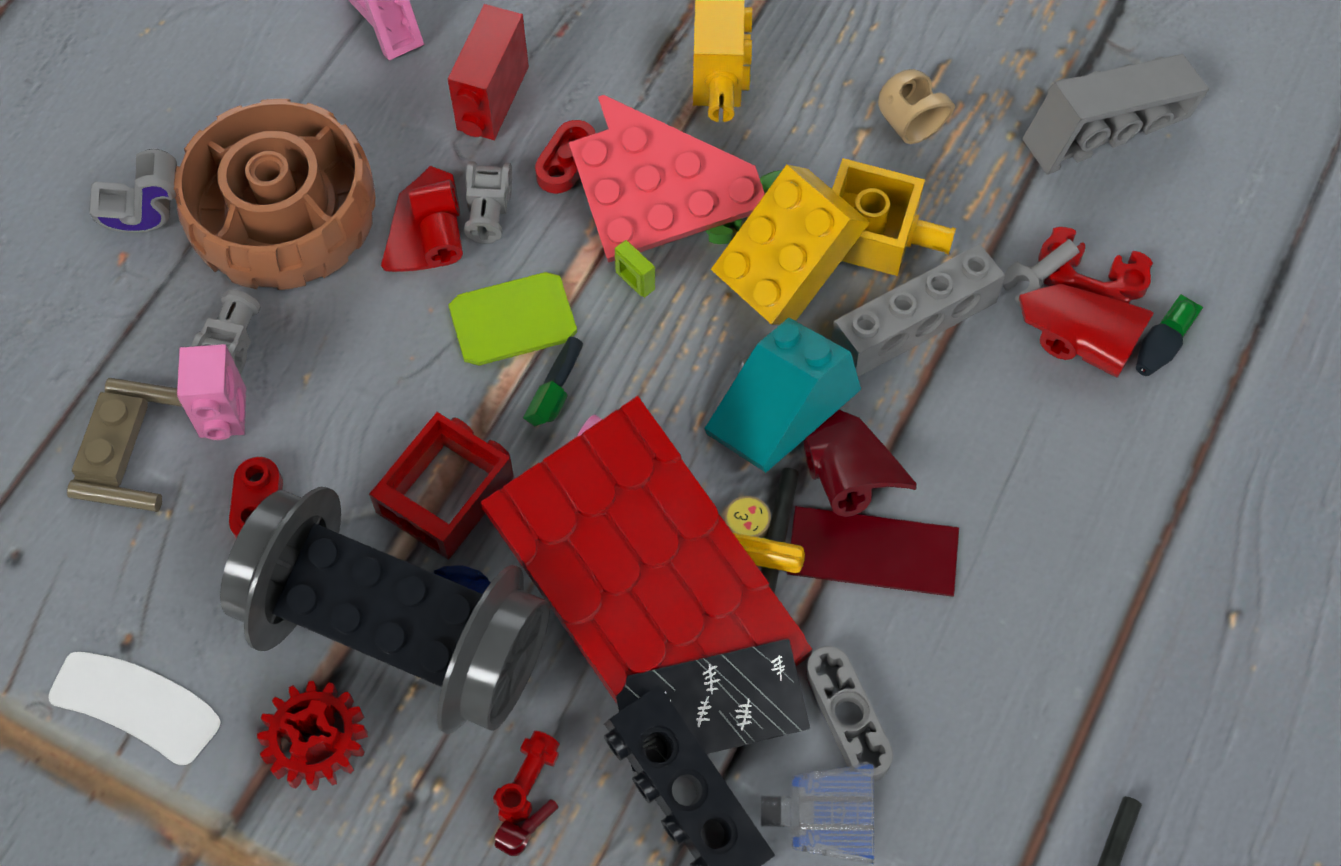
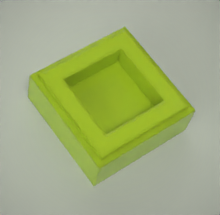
M627 240L615 247L616 273L640 296L645 298L655 290V266Z

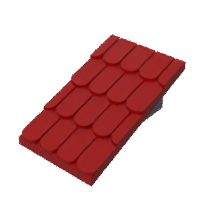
M638 395L621 406L619 410H615L584 431L582 435L575 437L544 458L542 462L537 463L503 486L502 489L497 490L481 501L482 509L543 598L549 602L550 608L616 703V696L623 690L629 675L785 639L790 641L796 666L812 654L813 649L806 641L801 629L769 587L767 579L719 515L715 504L681 459V454Z

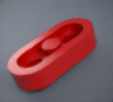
M571 120L563 123L537 159L535 164L536 180L544 191L553 194L564 193L570 190L578 181L580 175L569 142L595 134V129L589 123L582 120ZM553 175H562L560 177H552Z
M253 457L247 459L235 471L229 514V526L235 538H237L244 526L246 518L252 514L257 506L272 493L283 490L281 473L277 465L268 458ZM263 473V477L260 480L250 481L253 475Z

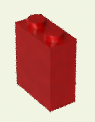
M487 4L483 5L448 77L456 129L458 131H462L471 137H483L495 141L529 68L523 14Z

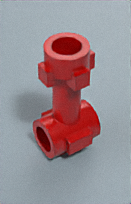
M534 731L530 739L525 737L520 751L527 756L512 783L498 788L493 796L494 804L499 809L498 816L500 821L504 822L506 820L515 824L528 819L532 811V804L527 800V796L544 764L554 767L559 757V753L556 751L560 743L552 736L541 731Z

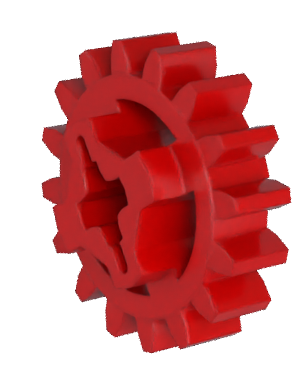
M309 681L306 692L301 694L294 685L290 686V699L286 702L277 697L272 699L277 711L274 715L262 714L261 720L269 730L257 733V739L261 745L267 746L259 754L266 764L273 763L270 771L278 780L287 774V782L292 788L296 789L302 780L306 779L307 785L314 791L318 788L320 778L326 777L333 786L337 784L335 772L340 768L349 774L354 771L349 758L351 756L363 757L365 752L356 740L368 737V731L364 725L357 724L365 717L359 706L352 707L354 700L350 693L346 691L337 697L338 691L335 685L330 682L325 686L323 692H319L315 682ZM335 712L343 719L344 733L339 732L338 728L333 727L336 720L334 717ZM319 728L323 735L315 736L314 734ZM309 734L311 736L306 742L302 735ZM282 737L292 743L289 750L291 754L290 759L283 753Z

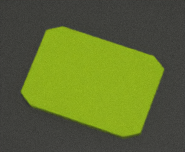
M547 272L458 294L448 304L464 362L478 366L564 344L569 337H573L577 333V326L561 277Z

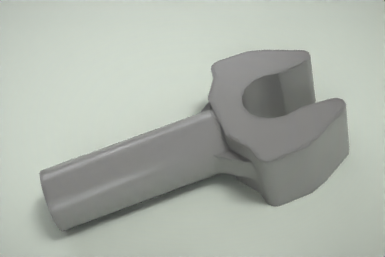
M1068 239L1034 266H1024L1018 261L1014 262L1008 267L1002 285L1005 290H1009L1022 280L1029 281V287L1015 298L1018 306H1020L1019 296L1021 294L1042 288L1044 279L1080 253L1072 240Z

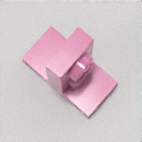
M348 0L374 27L382 53L388 60H392L424 45L410 0Z

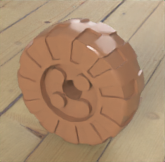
M290 99L261 100V103L245 107L239 105L216 116L217 120L203 131L199 130L184 148L185 155L181 165L176 166L174 179L175 200L177 202L180 223L190 244L214 272L220 270L229 277L232 283L248 288L257 289L259 286L273 287L278 290L293 289L306 286V282L319 277L325 278L334 273L349 261L348 257L355 249H359L363 245L373 224L372 211L375 208L376 198L373 176L369 161L358 139L346 124L341 125L337 121L333 113L311 103L305 105L291 102Z

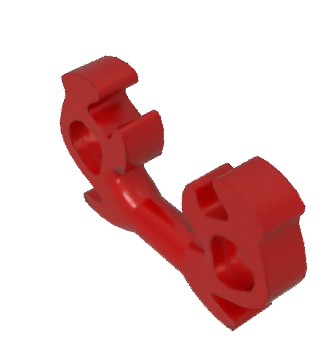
M1068 227L1053 228L1051 236L1041 247L1038 262L1068 239L1073 242L1076 230ZM1082 242L1077 246L1080 253L1044 279V284L1048 286L1064 284L1129 303L1130 300L1140 299L1146 294L1151 283L1150 269L1153 262L1148 256L1138 251H1132L1128 264L1123 263L1122 256L1117 255L1108 272V278L1112 281L1102 282L1079 274L1073 268L1080 264L1085 252V243Z

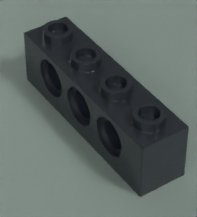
M660 685L654 687L604 723L609 731L604 735L609 748L620 761L624 758L629 760L637 772V775L632 780L640 794L648 803L654 800L658 803L666 815L661 820V823L669 837L677 846L684 843L695 858L690 863V866H762L775 856ZM657 736L666 743L668 752L666 759L662 763L652 762L645 756L643 744L646 737ZM679 777L689 779L695 786L696 796L689 806L679 804L673 797L672 786ZM709 819L717 821L724 829L723 843L717 849L708 847L701 836L702 827Z

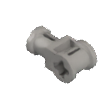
M468 161L466 169V199L470 220L465 223L464 234L474 242L490 244L501 239L502 227L499 224L500 214L507 213V204L512 193L511 163H504L502 167L477 166L475 161Z
M230 289L225 291L221 297L223 306L217 319L207 317L202 330L194 337L191 347L226 344L241 375L246 363L247 350L251 343L247 327L252 316L259 313L261 306L258 300L249 294Z

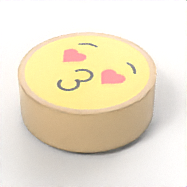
M742 496L736 498L728 505L724 521L734 533L764 538L769 531L771 514L768 506L759 498Z

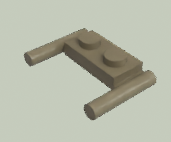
M108 378L105 383V392H100L71 470L75 477L68 484L67 496L74 499L158 512L162 505L161 494L120 488L119 485H121L148 408V402L183 407L177 397V388Z

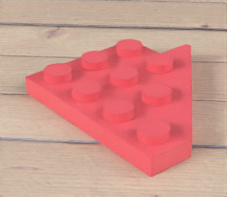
M605 95L599 96L598 99L608 129L569 142L608 263L615 261V247L625 240L639 252H643L748 217L765 195L755 165Z

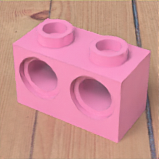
M226 344L180 347L177 397L199 437H206L211 440H224L232 435H245L246 386Z

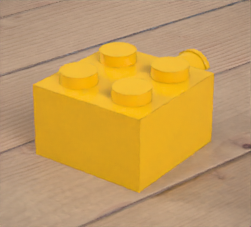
M695 0L693 106H709L708 117L715 122H719V108H723V122L730 121L735 115L734 107H741L742 91L750 90V66L743 65H751L752 60L751 34H744V32H752V7H744L745 0Z
M842 158L832 190L870 221V224L842 259L843 262L898 276L907 247L911 248V245L914 244L949 255L956 228L919 220L920 215H917L925 179Z

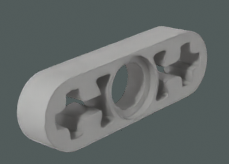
M824 646L818 648L811 654L806 669L808 684L849 771H870V773L860 772L862 774L852 775L870 776V781L864 782L878 781L887 774L893 760V750L848 656L836 647ZM823 661H826L830 667L837 665L839 667L835 679L840 691L836 692L830 699L826 695L832 694L834 686L827 674L820 676L817 674ZM842 702H853L861 709L863 718L855 725H845L837 719L835 708ZM869 728L871 732L866 733L864 741L871 753L880 752L881 756L877 761V767L872 768L870 764V769H853L869 764V762L860 763L858 761L863 749L857 737ZM847 738H854L851 742L847 740Z

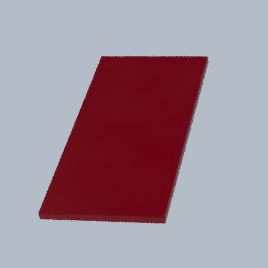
M795 506L791 544L802 546L805 558L800 572H787V575L954 597L959 527L860 514L843 517L830 510Z

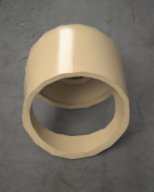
M915 69L903 70L892 76L882 87L878 100V106L884 118L901 139L908 144L919 143L929 138L942 127L955 109V104L946 94H933L930 77Z

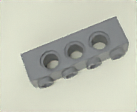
M978 244L834 320L831 341L851 352L857 376L859 377L997 303L1005 274L981 244Z

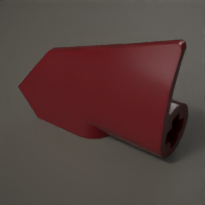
M838 410L804 439V452L809 473L812 479H820L833 512L839 516H854L864 511L871 502L872 488L896 487L917 490V484L860 417Z

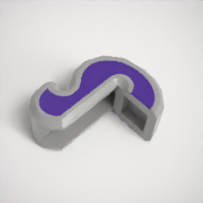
M147 149L136 154L134 188H129L123 183L98 181L92 183L89 208L92 219L107 229L127 233L149 232L164 226L170 218V202L176 197L174 190L176 159L166 151Z

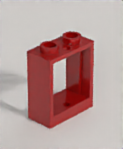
M436 412L369 493V496L378 515L449 560L484 516L485 512L482 509L481 501L497 490L502 489L503 486L514 478L510 454L496 441L489 440L485 442L475 436L473 430L462 420L456 417L450 420ZM444 446L489 473L449 524L405 496L406 492Z

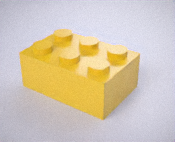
M786 164L711 270L771 325H780L787 318L796 321L870 224V221L809 169Z

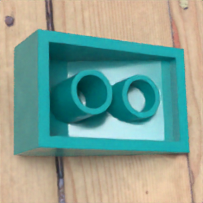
M787 318L756 345L705 426L706 434L766 473L861 390L851 352L795 320Z

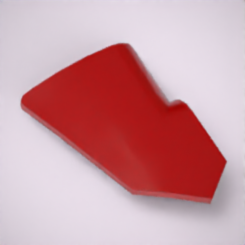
M429 166L415 181L399 193L381 262L384 271L424 270L451 265L461 259L463 251L457 217L460 216V207L453 174Z
M1064 284L1040 288L1019 296L1024 322L1042 331L1040 344L1046 352L1063 360L1073 359L1077 354L1082 357L1083 361L1116 378L1121 374L1140 336L1154 314L1151 310Z

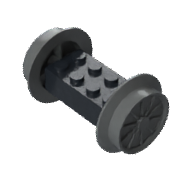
M317 487L309 491L302 498L284 490L276 491L257 506L234 542L225 565L220 589V602L223 612L234 619L244 622L245 638L251 648L258 651H268L280 644L299 625L442 687L437 709V725L440 731L446 734L453 733L467 720L491 731L501 726L513 710L531 676L545 639L550 617L549 602L524 591V577L520 567L509 565L493 579L485 592L481 594L339 534L341 524L340 499L337 493L328 487Z

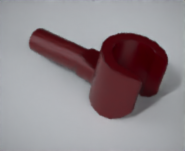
M550 799L529 819H526L521 827L505 820L494 836L496 841L495 847L509 856H519L526 848L531 834L559 808L556 802Z

